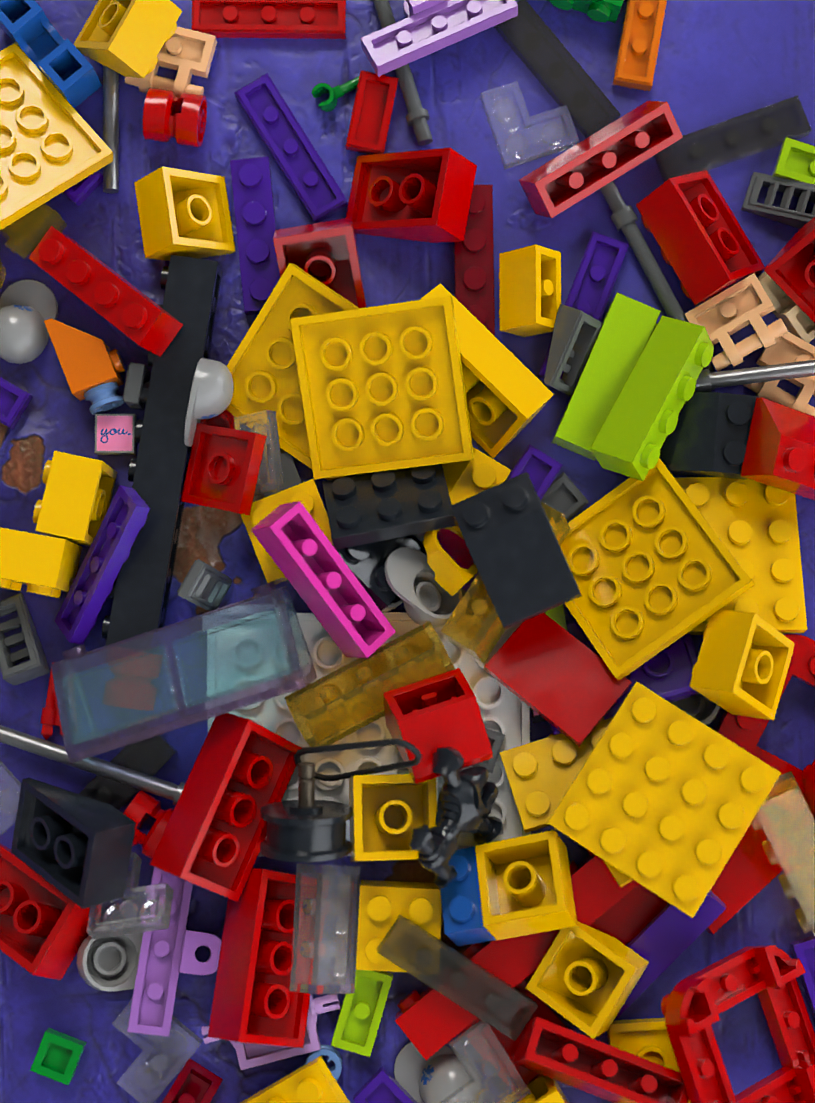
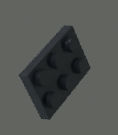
M442 464L364 473L323 481L331 536L336 550L456 526Z

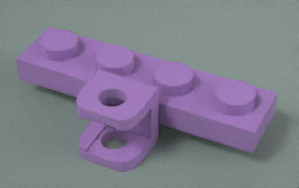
M405 0L404 14L406 18L362 37L361 46L379 77L518 16V4L515 0Z
M156 867L153 870L127 1032L169 1037L179 973L195 975L215 973L218 969L221 940L213 934L186 930L193 883ZM199 946H205L210 951L209 959L205 962H199L195 958V951Z

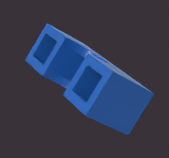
M0 0V28L23 50L74 109L102 86L94 67L68 38L66 40L62 38L35 0Z

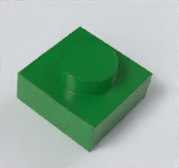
M48 1028L44 1033L30 1071L69 1085L87 1042Z

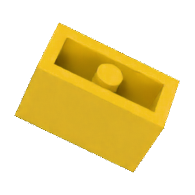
M535 244L500 253L499 331L522 337L553 332L557 312L561 304V252Z

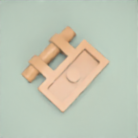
M177 26L174 35L163 44L157 55L158 62L153 71L146 75L145 78L125 77V84L139 87V91L147 93L149 88L173 91L176 98H179L182 93L203 95L204 87L190 84L192 75L208 77L217 45L216 36ZM159 66L176 70L175 80L157 76Z
M755 273L685 313L689 323L705 327L713 345L720 343L724 351L712 357L711 360L717 372L731 364L733 367H736L744 362L743 358L761 347L765 349L776 344L775 339L788 332L781 318L768 326L763 321L762 317L774 311L775 308ZM751 324L755 333L734 344L730 336Z
M787 332L775 339L776 344L767 349L764 348L756 363L760 366L815 360V346ZM815 376L785 379L800 387L796 396L777 387L780 380L743 385L756 393L755 396H759V398L768 399L815 417V407L808 404L812 395L815 396Z

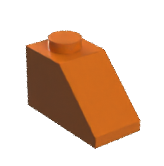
M50 318L44 321L70 390L79 401L85 400L84 394L98 385L109 382H116L118 386L124 384L120 372L125 371V366L117 349L110 350L102 339Z

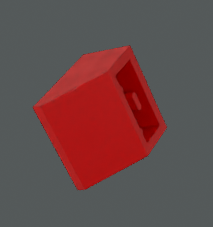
M460 668L383 693L385 722L392 739L407 741L414 745L421 753L422 760L420 763L407 768L415 785L442 776L441 774L431 773L433 754L438 748L452 747L462 754L464 764L458 770L493 758V752L476 696ZM396 745L404 762L415 759V755L410 750Z

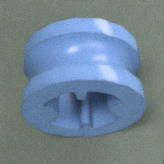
M116 382L98 385L84 394L85 400L92 403V406L89 408L92 415L111 411L124 403L123 397L117 395L119 386Z
M322 1044L320 1050L309 1053L306 1064L321 1055L328 1056L327 1061L333 1060L335 1066L330 1067V1072L337 1081L342 1070L341 1054L336 1048Z

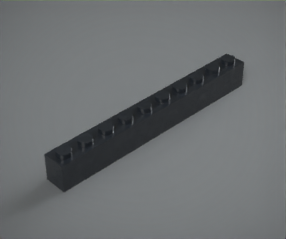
M171 255L169 267L164 266L162 269L160 286L161 290H165L163 305H158L181 322L183 327L161 357L148 351V366H152L150 381H144L142 387L141 403L146 405L144 419H138L135 428V443H139L137 459L132 458L130 461L128 481L133 482L132 488L149 506L150 510L147 514L146 523L139 530L130 549L129 557L123 563L114 581L112 592L108 596L109 599H113L111 615H105L102 625V638L107 639L106 647L160 655L185 502L181 501L192 449V446L188 447L184 442L185 422L197 364L201 358H209L222 279V270L218 261Z

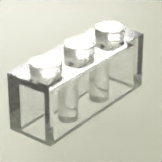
M297 864L290 991L311 994L355 993L360 867Z

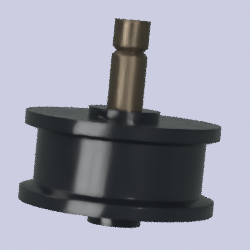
M298 763V777L300 778L298 780V800L274 802L260 809V817L266 821V840L260 843V853L271 859L288 862H322L348 856L352 852V843L346 839V821L352 817V807L335 801L315 800V780L313 779L315 777V763Z

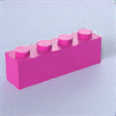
M300 501L279 505L251 529L252 533L345 657L368 658L396 632Z

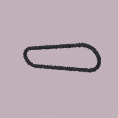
M400 739L306 747L297 750L294 755L297 766L298 763H302L300 757L304 754L389 745L404 747L415 755V759L342 774L323 775L315 772L314 778L322 781H338L348 779L353 775H370L418 765L422 758L420 751L414 745Z

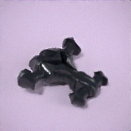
M452 747L438 748L433 754L431 773L441 774L444 780L438 796L435 821L437 826L429 829L425 824L421 827L413 828L409 843L412 850H418V859L422 867L434 872L436 875L434 884L439 888H445L457 877V871L448 862L458 847V837L461 833H473L474 841L478 845L490 843L497 836L503 834L501 819L488 816L498 796L499 791L496 784L487 781L489 773L485 767L476 766L458 771L464 764V758L458 750Z

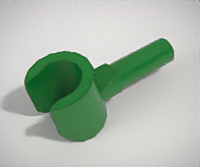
M359 76L333 88L326 83L317 84L312 90L314 98H318L325 93L330 94L327 101L318 105L319 108L326 112L332 111L337 105L338 98L357 88Z

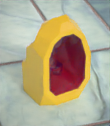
M451 527L428 531L424 534L422 544L427 552V564L435 572L434 580L453 596L478 572L461 533Z

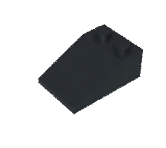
M694 392L691 399L685 401L678 415L675 430L672 434L667 435L660 449L659 458L672 475L688 477L748 479L740 475L755 402L759 396L720 392Z
M527 472L451 505L464 541L504 629L582 596L538 493Z
M24 778L21 782L11 852L84 909L124 896L136 822L110 804L32 778Z

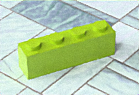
M618 292L616 293L551 443L593 461L596 460L590 448L658 324L656 321L661 312L660 310Z
M662 315L590 448L602 468L644 481L649 469L655 467L659 460L660 449L667 435L672 434L677 426L678 415L685 401L690 400L694 394L696 381L703 367H707L712 360L714 346L704 326Z

